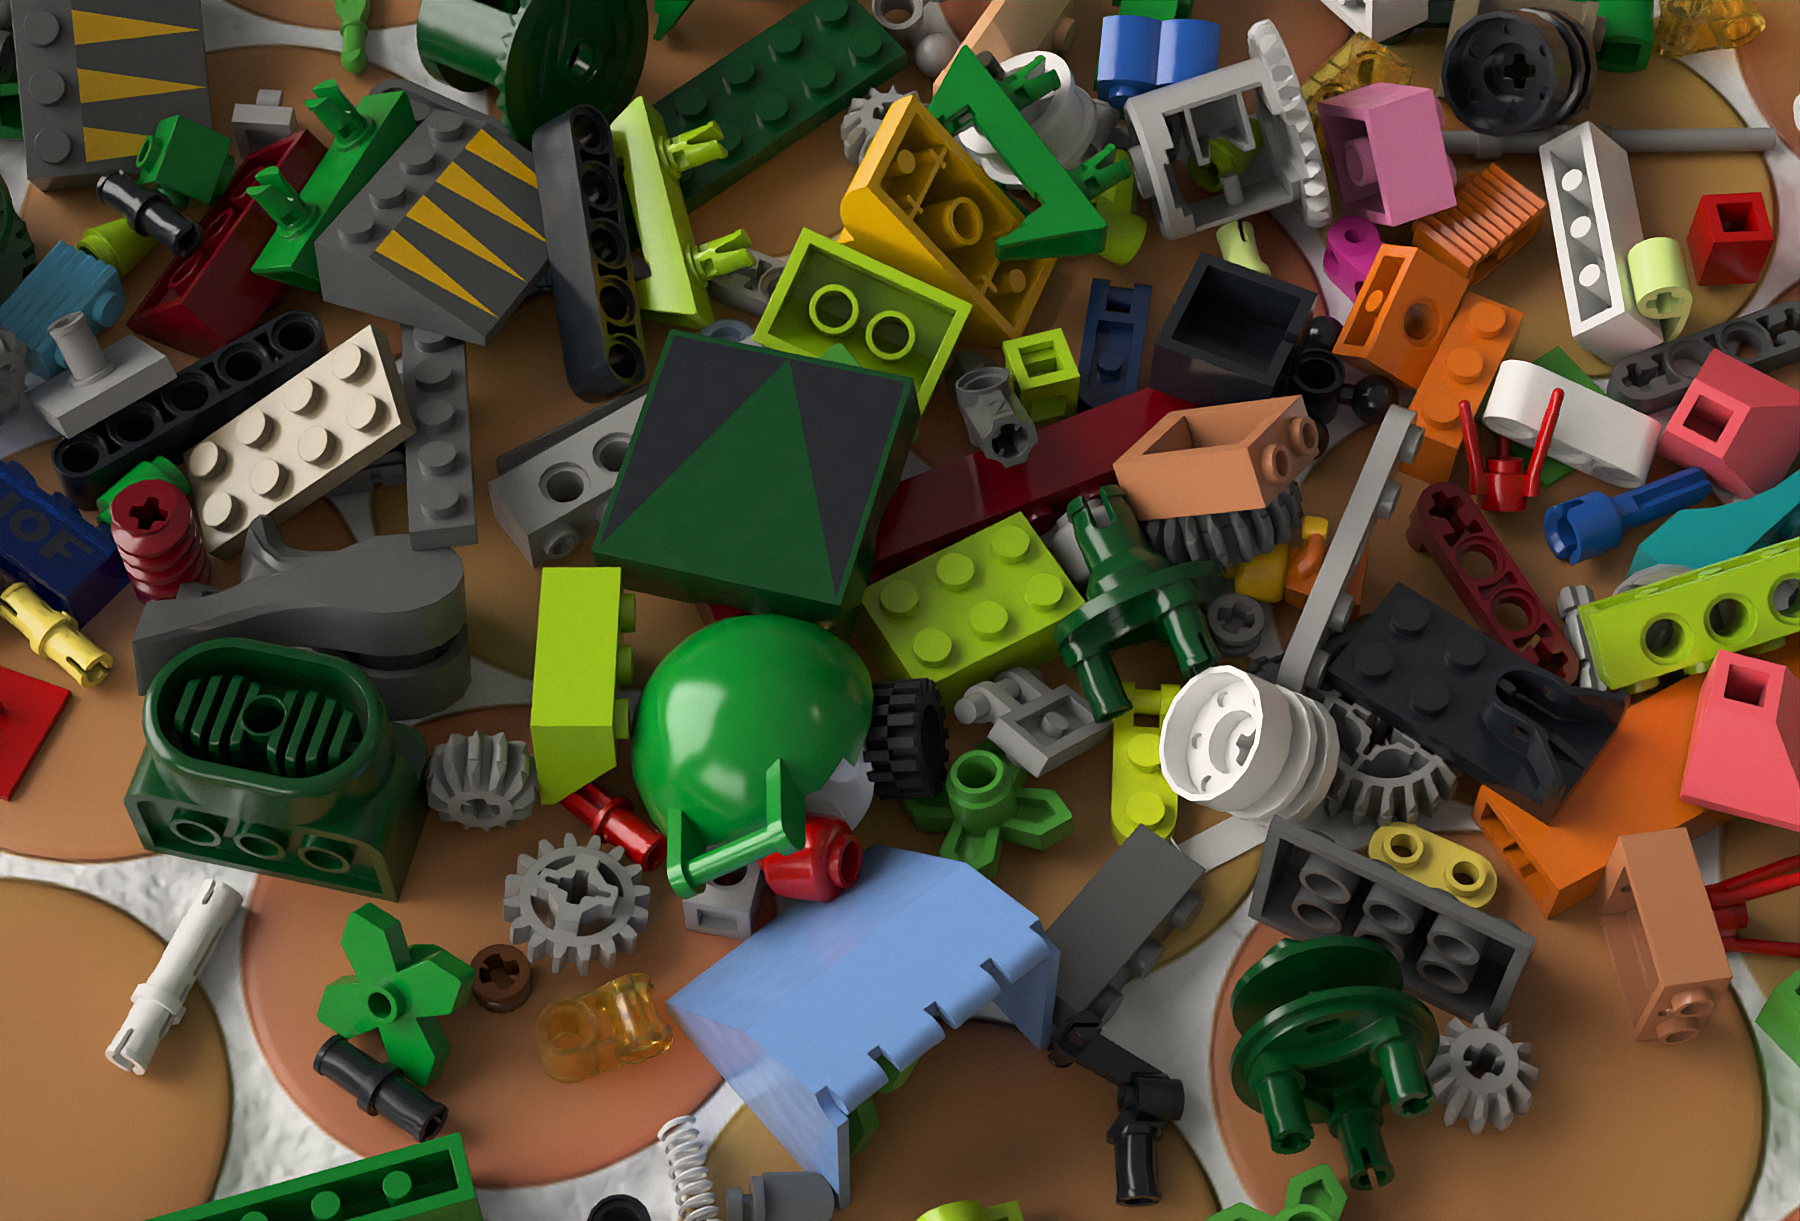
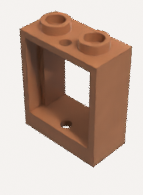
M1302 395L1171 411L1114 462L1113 467L1120 488L1128 496L1125 500L1135 513L1138 522L1267 508L1320 453L1318 449V431L1313 419L1308 417Z
M1687 827L1619 836L1594 891L1593 899L1635 1042L1658 1039L1662 1045L1682 1044L1696 1038L1703 1031L1733 978Z

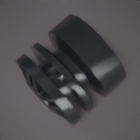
M1539 6L1518 10L1494 11L1472 18L1456 31L1446 48L1441 79L1445 99L1458 120L1476 133L1502 137L1560 126L1580 113L1594 91L1598 66L1594 44L1582 24L1562 10ZM1529 65H1535V74L1529 73Z

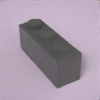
M1142 823L1045 932L1051 942L1061 951L1052 1021L1056 1026H1059L1066 1019L1074 1018L1079 1012L1088 1010L1099 1016L1102 1023L1098 1025V1028H1102L1113 1017L1123 1001L1124 995L1120 991L1134 975L1142 980L1154 969L1165 950V946L1161 943L1175 927L1181 932L1185 931L1197 918L1205 904L1206 899L1201 896V890L1206 869Z

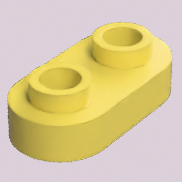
M1391 822L1390 826H1381L1370 839L1365 857L1386 862L1396 869L1398 873L1430 888L1445 890L1454 895L1460 902L1483 913L1489 908L1497 888V876L1491 863L1482 855L1407 822ZM1397 845L1406 847L1412 852V856L1400 857L1392 851L1391 847ZM1464 873L1473 879L1474 884L1462 885L1454 879L1453 875Z

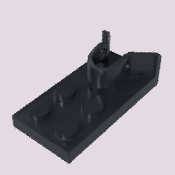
M1399 581L1330 665L1324 683L1547 826L1617 734L1630 703V695L1622 688L1618 693L1569 685L1561 677L1533 665Z

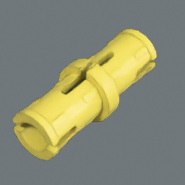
M24 582L11 585L1 594L0 598L6 601L12 608L0 602V616L15 626L30 640V648L42 659H46L48 656L57 662L83 688L95 687L107 677L109 672L97 663L100 662L106 668H112V656L79 631L78 622L67 611L60 613L54 610Z

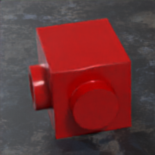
M1761 192L1702 195L1686 238L1698 286L1757 283L1774 241Z

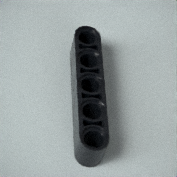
M584 103L574 106L537 128L532 136V151L566 376L574 394L582 401L594 404L602 402L643 381L647 373V357L612 133L603 113L596 107Z
M303 310L289 311L281 314L177 372L176 379L72 438L68 439L63 436L52 449L51 461L68 502L75 508L83 511L99 510L96 502L97 499L141 461L151 462L157 456H162L176 467L183 464V453L329 353L320 320L312 313Z

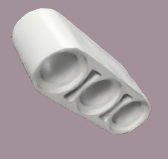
M1520 360L1502 362L1482 418L1483 424L1488 429L1534 450L1551 394L1554 389L1561 388L1564 390L1565 395L1547 456L1614 486L1635 489L1645 485L1663 430L1662 425L1658 421L1538 365Z

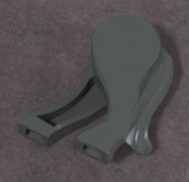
M259 514L251 521L248 527L241 561L240 584L230 588L217 589L199 582L182 583L175 599L146 602L132 640L139 696H146L158 672L182 651L212 639L241 637L328 654L351 662L362 669L378 686L384 698L390 721L392 722L421 719L444 711L465 695L472 682L467 623L465 622L467 610L462 559L451 547L412 551L410 536L407 534L374 536L339 551H305L290 548L284 542L273 518L269 515Z

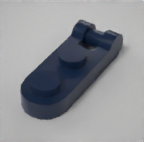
M1092 279L1078 367L1080 384L1077 408L1080 413L1137 392L1152 285L1134 283V288L1131 289L1110 286L1111 280ZM1107 309H1109V310H1116V311L1130 312V314L1107 311Z

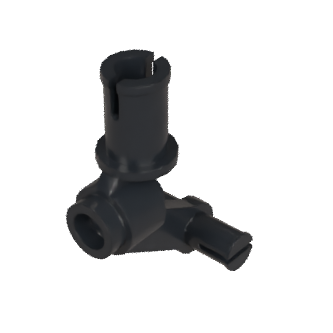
M1081 1011L1074 1018L1066 1019L1056 1028L1053 1033V1040L1047 1048V1051H1052L1050 1055H1047L1048 1060L1058 1068H1067L1075 1062L1118 1086L1117 1106L1120 1115L1106 1133L1107 1142L1114 1145L1117 1183L1116 1204L1124 1207H1145L1158 1204L1159 1201H1162V1194L1159 1191L1156 1143L1162 1139V1130L1168 1122L1179 1121L1183 1115L1185 1095L1182 1081L1169 1078L1166 1073H1163L1100 1034L1102 1028H1097L1102 1023L1099 1016L1092 1011Z

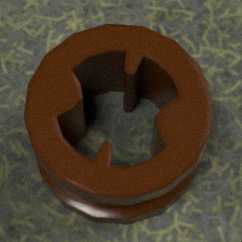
M506 944L490 945L479 951L471 961L470 966L476 971V977L472 986L473 996L478 1004L487 1011L499 1014L513 1012L523 1006L530 997L533 988L529 962L519 949ZM503 967L504 972L510 975L512 986L503 990L498 989V986L492 982L490 972L496 968Z

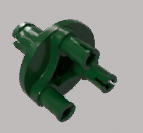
M1117 484L1101 486L1099 489L1103 505L1111 521V525L1105 528L1097 526L1084 496H1078L1067 505L1068 522L1073 524L1076 542L1090 572L1085 595L1088 602L1066 616L1053 631L1054 640L1066 669L1070 673H1076L1093 712V719L1096 724L1116 719L1133 709L1132 702L1128 700L1122 681L1111 658L1115 655L1116 651L1141 643L1160 641L1163 647H1170L1185 685L1191 678L1209 667L1219 666L1218 661L1222 659L1221 653L1217 650L1208 630L1209 625L1202 611V608L1218 597L1228 584L1221 564L1212 560H1200L1171 566L1168 559L1150 549L1135 513L1125 500L1128 496Z

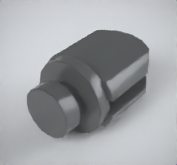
M811 1171L764 1172L762 1176H750L749 1194H742L741 1187L726 1188L725 1221H830L833 1216L835 1200L832 1188L820 1174Z

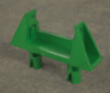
M966 44L961 47L928 107V111L952 137L976 125L1032 198H1037L1042 204L1040 208L1027 216L1018 228L1001 238L1000 236L995 240V256L999 261L1082 256L1103 252L1105 250L1108 224L1090 201L1122 180H1127L1131 177V169L1126 158L1115 163L1116 146L1108 144L1102 151L1073 170L1069 171L1063 168L1020 113L1027 106L1061 87V82L1055 68L1045 73L1046 57L1038 55L1033 61L1012 73L1009 77L998 81L990 75Z
M334 79L325 80L312 89L318 98L305 100V105L310 111L314 112L325 127L334 134L335 138L300 194L282 176V172L276 166L267 167L254 176L261 186L247 187L246 192L250 197L255 199L267 214L278 223L276 231L251 268L254 274L322 294L314 242L416 130L417 126L408 95L404 90L363 96L357 107H355Z

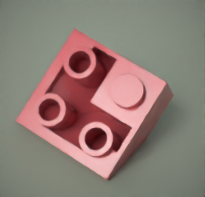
M1713 348L1668 423L1655 453L1684 469L1692 466L1699 467L1704 470L1706 479L1711 483L1744 500L1749 499L1780 484L1800 451V392Z
M1721 649L1718 650L1700 689L1678 801L1800 832V680L1786 666Z

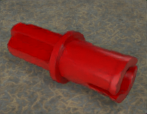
M593 780L559 801L562 806L592 829V837L593 835L600 836L601 844L610 843L615 848L619 845L625 849L624 855L635 864H640L643 872L654 871L667 858V838L634 812V804L627 797L620 796L616 798Z

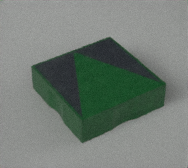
M670 329L591 549L597 567H621L623 589L690 604L712 603L744 610L753 615L773 613L817 624L836 636L850 639L876 558L875 547L879 525L888 504L896 494L921 416L914 378Z

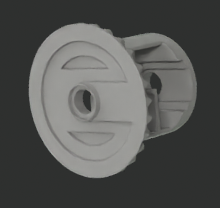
M1270 19L1254 23L1248 31L1249 60L1128 98L1124 105L1126 125L1132 148L1128 149V154L1142 199L1149 200L1163 237L1170 241L1294 202L1297 213H1300L1301 219L1305 222L1306 226L1316 229L1331 224L1330 195L1313 124L1287 49L1278 30ZM1250 90L1263 140L1276 176L1241 187L1237 171H1229L1220 175L1224 193L1186 204L1176 183L1166 150L1174 148L1164 117L1175 113L1178 114L1185 143L1198 166L1209 164L1210 140L1222 137L1244 152L1256 148L1242 92Z

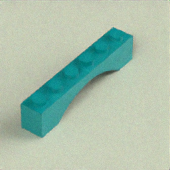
M1800 469L1776 487L1744 501L1713 508L1679 510L1638 546L1626 579L1636 571L1657 564L1686 565L1690 568L1698 569L1774 545L1782 537L1785 540L1798 537L1800 535Z

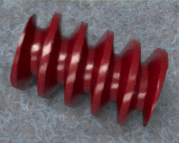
M161 479L142 480L127 486L115 496L109 506L112 519L111 533L137 599L142 604L175 599L182 583L199 582L205 585L209 584L211 564L187 497L178 487Z

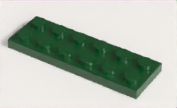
M857 0L808 1L652 105L663 116L668 138H673L687 131L707 125L708 122L713 120L717 122L724 136V139L718 142L728 151V157L724 159L719 158L681 172L679 183L687 214H690L850 106L852 98H862L868 94L870 87L875 89L909 66L906 51ZM621 180L619 184L631 254L641 247V242L625 180Z

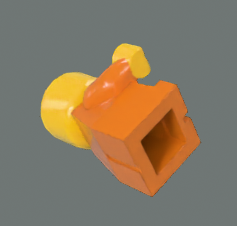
M1309 515L1304 517L1301 535L1304 540L1303 546H1294L1290 549L1287 543L1276 544L1271 553L1259 554L1252 558L1251 563L1241 562L1233 565L1229 570L1226 569V578L1234 579L1235 593L1247 595L1258 602L1272 604L1281 602L1284 598L1285 603L1303 611L1330 548L1326 544L1328 533L1327 519ZM1369 545L1366 547L1348 590V594L1355 596L1354 606L1348 622L1360 617Z

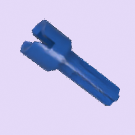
M1692 466L1611 498L1598 491L1586 493L1547 509L1543 521L1545 538L1556 558H1570L1571 566L1618 548L1622 541L1623 532L1702 502L1705 496L1711 493V482L1706 479L1703 469Z

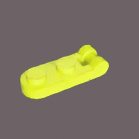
M1122 681L1123 688L1128 700L1132 702L1133 709L1123 716L1113 719L1110 792L1111 834L1117 844L1121 846L1142 823L1169 843L1171 837L1173 839L1177 821L1178 794L1173 792L1162 774L1159 744L1163 721L1181 687L1179 684L1160 683L1159 690L1135 688V682ZM1134 714L1158 715V728L1133 726Z

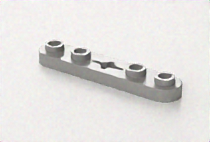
M1392 404L1388 409L1289 642L1278 672L1276 684L1304 695L1308 687L1319 690L1332 655L1323 650L1331 631L1335 630L1342 633L1347 625L1355 602V596L1348 594V590L1379 517L1390 520L1397 505L1402 484L1394 480L1402 462L1412 465L1420 450L1425 428L1416 426L1418 416L1416 411Z

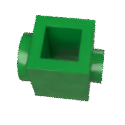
M180 115L160 120L154 136L149 135L139 150L136 167L142 170L137 183L147 190L156 189L169 197L172 207L180 213H185L187 208L192 209L205 205L214 208L217 201L226 191L234 171L235 159L227 154L232 139Z

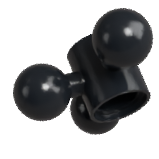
M1317 316L1313 318L1309 339L1290 379L1287 380L1284 397L1302 395L1308 417L1312 418L1316 424L1320 453L1312 461L1321 457L1329 445L1330 435L1326 425L1336 416L1339 404L1351 406L1354 414L1360 420L1371 424L1382 423L1392 404L1399 405V393L1396 386L1384 376L1369 375L1360 379L1355 385L1344 383V364L1332 352L1343 325L1337 319L1330 316Z

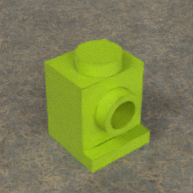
M1061 328L1002 342V351L1006 358L1005 368L1010 371L1015 394L1033 421L1035 428L1047 426L1077 414L1080 374Z

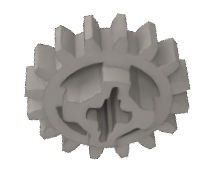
M566 833L563 848L555 849L551 843L543 839L539 841L537 860L525 854H521L518 857L517 874H509L505 880L504 896L506 898L503 899L502 917L503 921L511 923L509 940L513 945L529 941L527 960L534 963L544 955L552 958V973L559 974L566 962H575L580 976H588L590 961L598 959L605 968L610 970L615 967L616 948L630 955L635 951L637 933H645L647 929L649 911L646 909L649 908L650 887L641 885L643 868L640 864L623 867L625 849L619 845L606 854L600 851V836L593 835L587 847L577 846L573 833Z

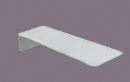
M1232 816L1178 845L1171 837V845L1205 868L1206 873L1265 842L1268 829L1251 821H1245ZM1308 816L1307 818L1301 820L1300 822L1296 823V824L1298 825V824H1300L1301 822H1303V821L1309 819V816Z

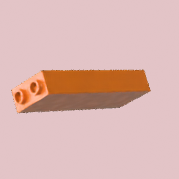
M1800 632L1785 636L1786 644L1773 651L1761 654H1748L1746 649L1733 652L1786 666L1800 680ZM1709 671L1692 674L1627 708L1617 734L1548 826L1485 785H1481L1471 817L1546 919L1594 894L1619 836L1687 827L1690 840L1692 841L1736 817L1728 813L1678 801L1700 689Z

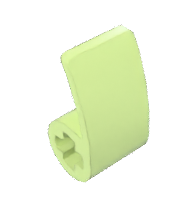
M1655 237L1636 244L1629 251L1627 260L1638 312L1647 318L1660 319L1664 342L1656 345L1659 346L1675 340L1680 334L1689 317L1693 298L1681 244L1675 239Z

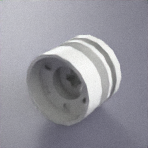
M1227 665L1209 667L1191 678L1175 696L1162 724L1159 755L1162 774L1173 792L1189 801L1220 812L1226 811L1239 819L1251 821L1268 829L1274 815H1278L1296 824L1307 818L1321 803L1336 774L1340 744L1336 723L1323 704L1283 686L1274 685L1258 676Z

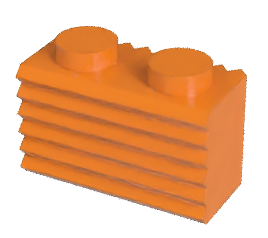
M1494 162L1491 163L1488 169L1484 168L1480 175L1470 172L1459 181L1454 188L1457 206L1415 219L1411 227V231L1414 233L1411 247H1418L1470 280L1464 295L1540 234L1548 208L1547 202Z

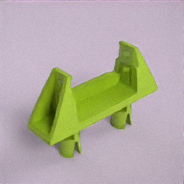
M639 96L612 122L610 129L619 181L625 180L645 262L650 266L652 276L635 283L640 318L650 322L702 330L704 327L711 326L712 322L715 321L707 292L708 280L756 265V258L746 250V248L752 246V243L743 228L700 246L695 245L679 183L681 172L719 158L724 159L728 157V151L718 142L724 139V136L717 122L713 120L708 122L707 125L687 131L676 137L668 138L663 116L643 96Z

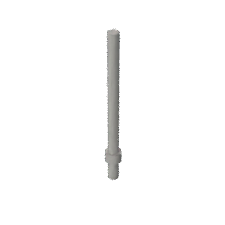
M1773 127L1600 129L1626 152L1773 151L1776 146V131ZM1536 130L1502 137L1480 134L1475 131L1441 132L1446 154H1473L1475 160L1500 159L1504 153H1539L1538 147L1569 130Z

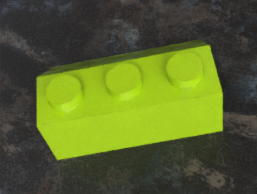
M803 227L756 328L752 341L769 349L813 358H819L834 344L840 343L849 350L863 368L914 378L921 418L973 312V304Z
M542 567L530 721L541 805L558 803L617 766L618 739H630V699L620 698L621 685H633V646L623 645L624 633H635L636 596L635 593H624L621 567Z

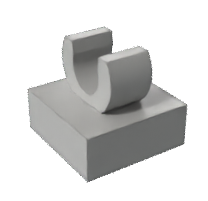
M260 89L256 105L235 104L231 123L241 159H245L248 154L299 132L294 108L282 106L284 99L283 91Z

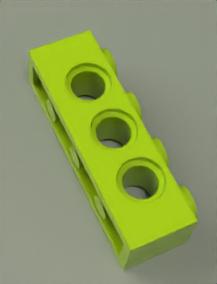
M1800 536L1578 606V612L1599 680L1611 690L1622 688L1628 694H1633L1659 685L1660 680L1658 676L1682 668L1685 674L1709 671L1719 649L1732 653L1746 649L1748 654H1761L1784 646L1786 644L1785 636L1800 632ZM1794 578L1799 589L1796 601L1787 609L1776 610L1773 603L1775 589L1781 582ZM1732 599L1736 607L1733 621L1724 629L1713 630L1709 622L1712 608L1721 600ZM1670 619L1673 625V635L1669 643L1661 649L1649 650L1646 645V633L1649 627L1658 620Z

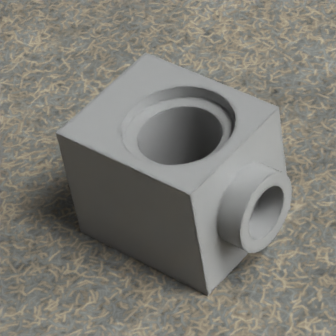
M729 842L720 845L706 846V852H709ZM757 861L730 872L743 878L739 883L732 886H721L712 880L706 883V889L703 893L687 900L683 899L686 930L743 941L754 934L767 883L764 871L760 870Z

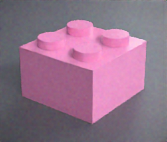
M1378 82L1317 102L1341 214L1343 216H1358L1370 222L1394 227L1457 206L1453 188L1457 183V174L1451 158L1445 151L1441 132L1444 127L1445 118L1441 104L1433 94V89Z

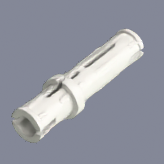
M206 879L203 882L192 907L175 932L156 969L146 984H138L130 998L134 1005L120 1031H118L111 1045L108 1046L104 1053L106 1058L117 1067L127 1072H130L133 1068L135 1074L143 1075L170 1026L178 1025L186 1012V1007L182 1005L190 989L214 951L227 924L243 902L242 896L231 886L219 881L214 891L213 889L216 885L214 879Z

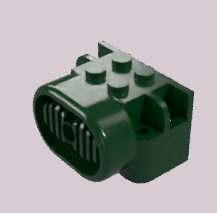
M241 637L208 640L189 647L172 658L158 672L146 693L142 709V726L146 744L124 797V805L144 849L398 903L430 810L428 794L426 793V780L429 760L432 757L429 756L424 737L416 729L405 724L390 722L384 698L375 682L358 666L342 658Z

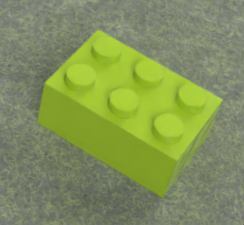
M1020 511L867 586L855 621V632L887 680L932 679L936 683L935 689H939L942 696L940 706H945L946 714L954 711L955 704L963 698L968 688L983 681L994 683L996 676L1015 666L1039 668L1061 657L1053 637V631L1066 616L1086 602Z

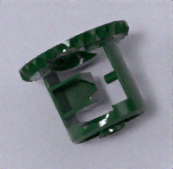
M421 0L416 26L419 56L429 75L438 82L463 92H478L495 85L501 92L496 100V105L503 112L501 118L502 125L510 131L511 139L531 153H533L532 136L535 130L578 104L587 103L596 107L603 113L610 126L629 105L644 67L649 36L646 0Z

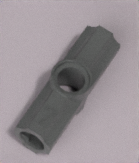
M975 348L955 354L954 362L944 373V379L948 392L965 420L970 443L980 447L987 459H995L1001 462L1005 468L1027 462L1028 453L1032 447L1038 444V436L1033 421L1015 394L1010 371L1004 367H998L993 358L980 355Z

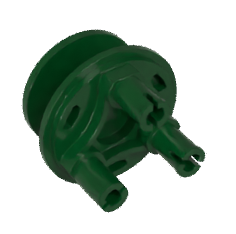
M1327 936L1304 941L1284 938L1268 950L1261 960L1243 974L1235 985L1230 999L1233 1021L1237 1030L1242 1035L1230 1059L1229 1073L1235 1093L1245 1105L1263 1114L1272 1151L1284 1155L1304 1151L1310 1146V1139H1314L1315 1136L1311 1124L1327 1123L1330 1134L1340 1141L1349 1172L1348 1179L1353 1189L1359 1191L1372 1190L1367 1172L1369 1168H1373L1379 1187L1387 1185L1395 1177L1394 1167L1390 1163L1380 1130L1384 1124L1381 1107L1390 1103L1394 1114L1398 1115L1400 1113L1401 1118L1416 1119L1429 1114L1438 1104L1427 1073L1428 1068L1437 1055L1440 1043L1436 1020L1433 1013L1422 1001L1408 993L1402 992L1404 981L1398 961L1381 944L1353 936Z

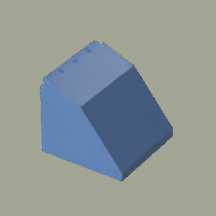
M873 844L863 851L861 872L853 887L844 889L834 900L828 903L798 900L665 1001V1009L668 1016L804 1171L820 1174L826 1179L832 1188L835 1207L841 1211L851 1203L849 1119L845 1114H850L857 1106L889 1082L883 1069L874 1060L883 1055L899 1072H902L933 1046L945 1039L943 1029L931 1015L939 1011L941 1020L951 1028L957 1029L990 1001H993L1039 1051L1050 1043L1061 951L1045 934L1040 918L966 862Z

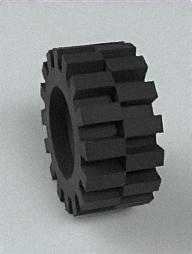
M929 678L873 682L871 684L874 695L871 725L865 738L867 749L863 751L864 763L872 762L873 771L866 773L869 782H874L873 792L876 796H880V800L938 797L937 794L943 790L942 781H946L947 769L944 762H949V750L945 748V739H949L948 728H944L943 721L947 716L945 706H940L942 696L939 689H935L936 683L932 679L929 680Z

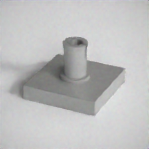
M80 311L74 312L53 322L47 329L70 369L61 372L24 394L37 416L70 439L176 379L177 375L167 356L132 334L102 350L86 322L87 319L84 313Z

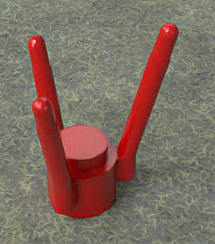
M1556 388L1551 394L1527 470H1523V458L1510 456L1511 440L1497 434L1496 456L1486 457V467L1483 468L1471 403L1468 400H1462L1459 403L1461 427L1470 471L1469 494L1478 495L1477 507L1479 509L1500 512L1525 511L1528 509V497H1539L1540 476L1560 415L1559 412L1565 395L1563 389Z
M1800 854L1778 860L1715 884L1705 885L1726 954L1737 952L1800 958V943L1735 937L1737 930L1745 929L1748 925L1745 901L1800 886V871L1787 875V873L1800 868Z

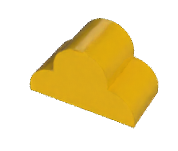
M914 94L903 97L890 106L841 201L840 216L844 228L836 242L973 304V312L961 336L962 340L981 346L999 348L1002 347L1003 341L1020 338L1057 258L999 261L995 256V240L1000 236L1001 238L1018 228L1026 216Z

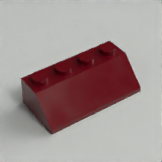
M306 128L248 154L232 176L223 196L217 201L214 208L208 209L198 223L204 232L200 247L188 257L174 256L125 325L136 334L199 359L210 355L256 329L255 324L263 312L271 310L284 298L289 290V285L254 274L251 271L255 261L276 231L278 223L267 214L255 199L250 197L246 192L247 187L261 186L254 176L267 167L276 166L282 172V176L300 194L329 149Z

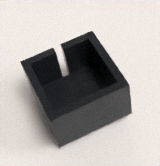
M1201 251L1154 343L1149 387L1201 407L1281 397L1286 386L1287 378L1290 379L1309 339L1318 293Z

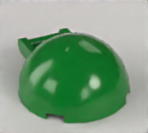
M773 613L729 617L714 622L688 636L669 652L656 667L643 688L634 710L631 727L630 756L632 773L640 797L652 821L667 838V875L673 890L680 898L687 900L705 891L707 882L776 852L783 856H789L803 850L806 845L805 796L811 792L821 790L843 758L855 767L871 725L874 695L869 671L858 653L851 646L819 625ZM729 842L709 852H706V846L720 845Z

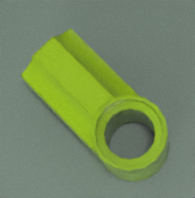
M1122 149L1116 150L1115 163L1126 158L1131 169V177L1127 180H1122L1090 201L1108 224L1105 250L1097 255L1118 266L1126 265L1136 255L1147 229L1146 220L1136 215L1138 186L1129 154Z

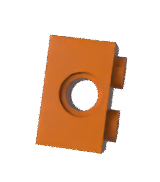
M1382 244L1332 352L1341 360L1368 376H1384L1391 380L1396 387L1418 390L1450 323L1453 321L1461 305V299L1470 280L1418 247Z

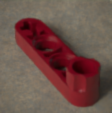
M1437 482L1429 485L1422 491L1409 516L1410 525L1405 533L1409 545L1417 553H1430L1483 634L1537 666L1539 661L1544 665L1555 663L1560 669L1557 676L1561 677L1569 685H1573L1579 673V660L1575 651L1471 496L1462 487L1452 482ZM1431 516H1437L1439 518L1434 520ZM1465 532H1470L1469 535H1466L1462 538ZM1471 551L1484 554L1492 563L1493 575L1485 579L1469 576L1462 568L1461 556ZM1504 603L1519 606L1528 618V627L1521 631H1510L1503 628L1497 621L1495 608ZM1535 635L1541 638L1534 649L1530 644L1523 652L1518 650V648L1524 647L1531 641Z

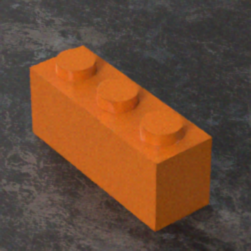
M1469 291L1466 293L1408 409L1418 413L1416 426L1425 428V434L1414 463L1411 465L1402 462L1399 468L1400 472L1429 484L1451 481L1466 451L1459 403L1462 400H1468L1471 403L1473 418L1477 428L1487 407L1500 365L1503 361L1510 360L1513 355L1525 313Z

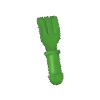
M334 0L336 14L342 23L340 27V35L343 37V53H341L340 57L341 64L347 72L354 75L360 74L365 70L368 62L365 38L368 34L366 22L370 16L371 0Z

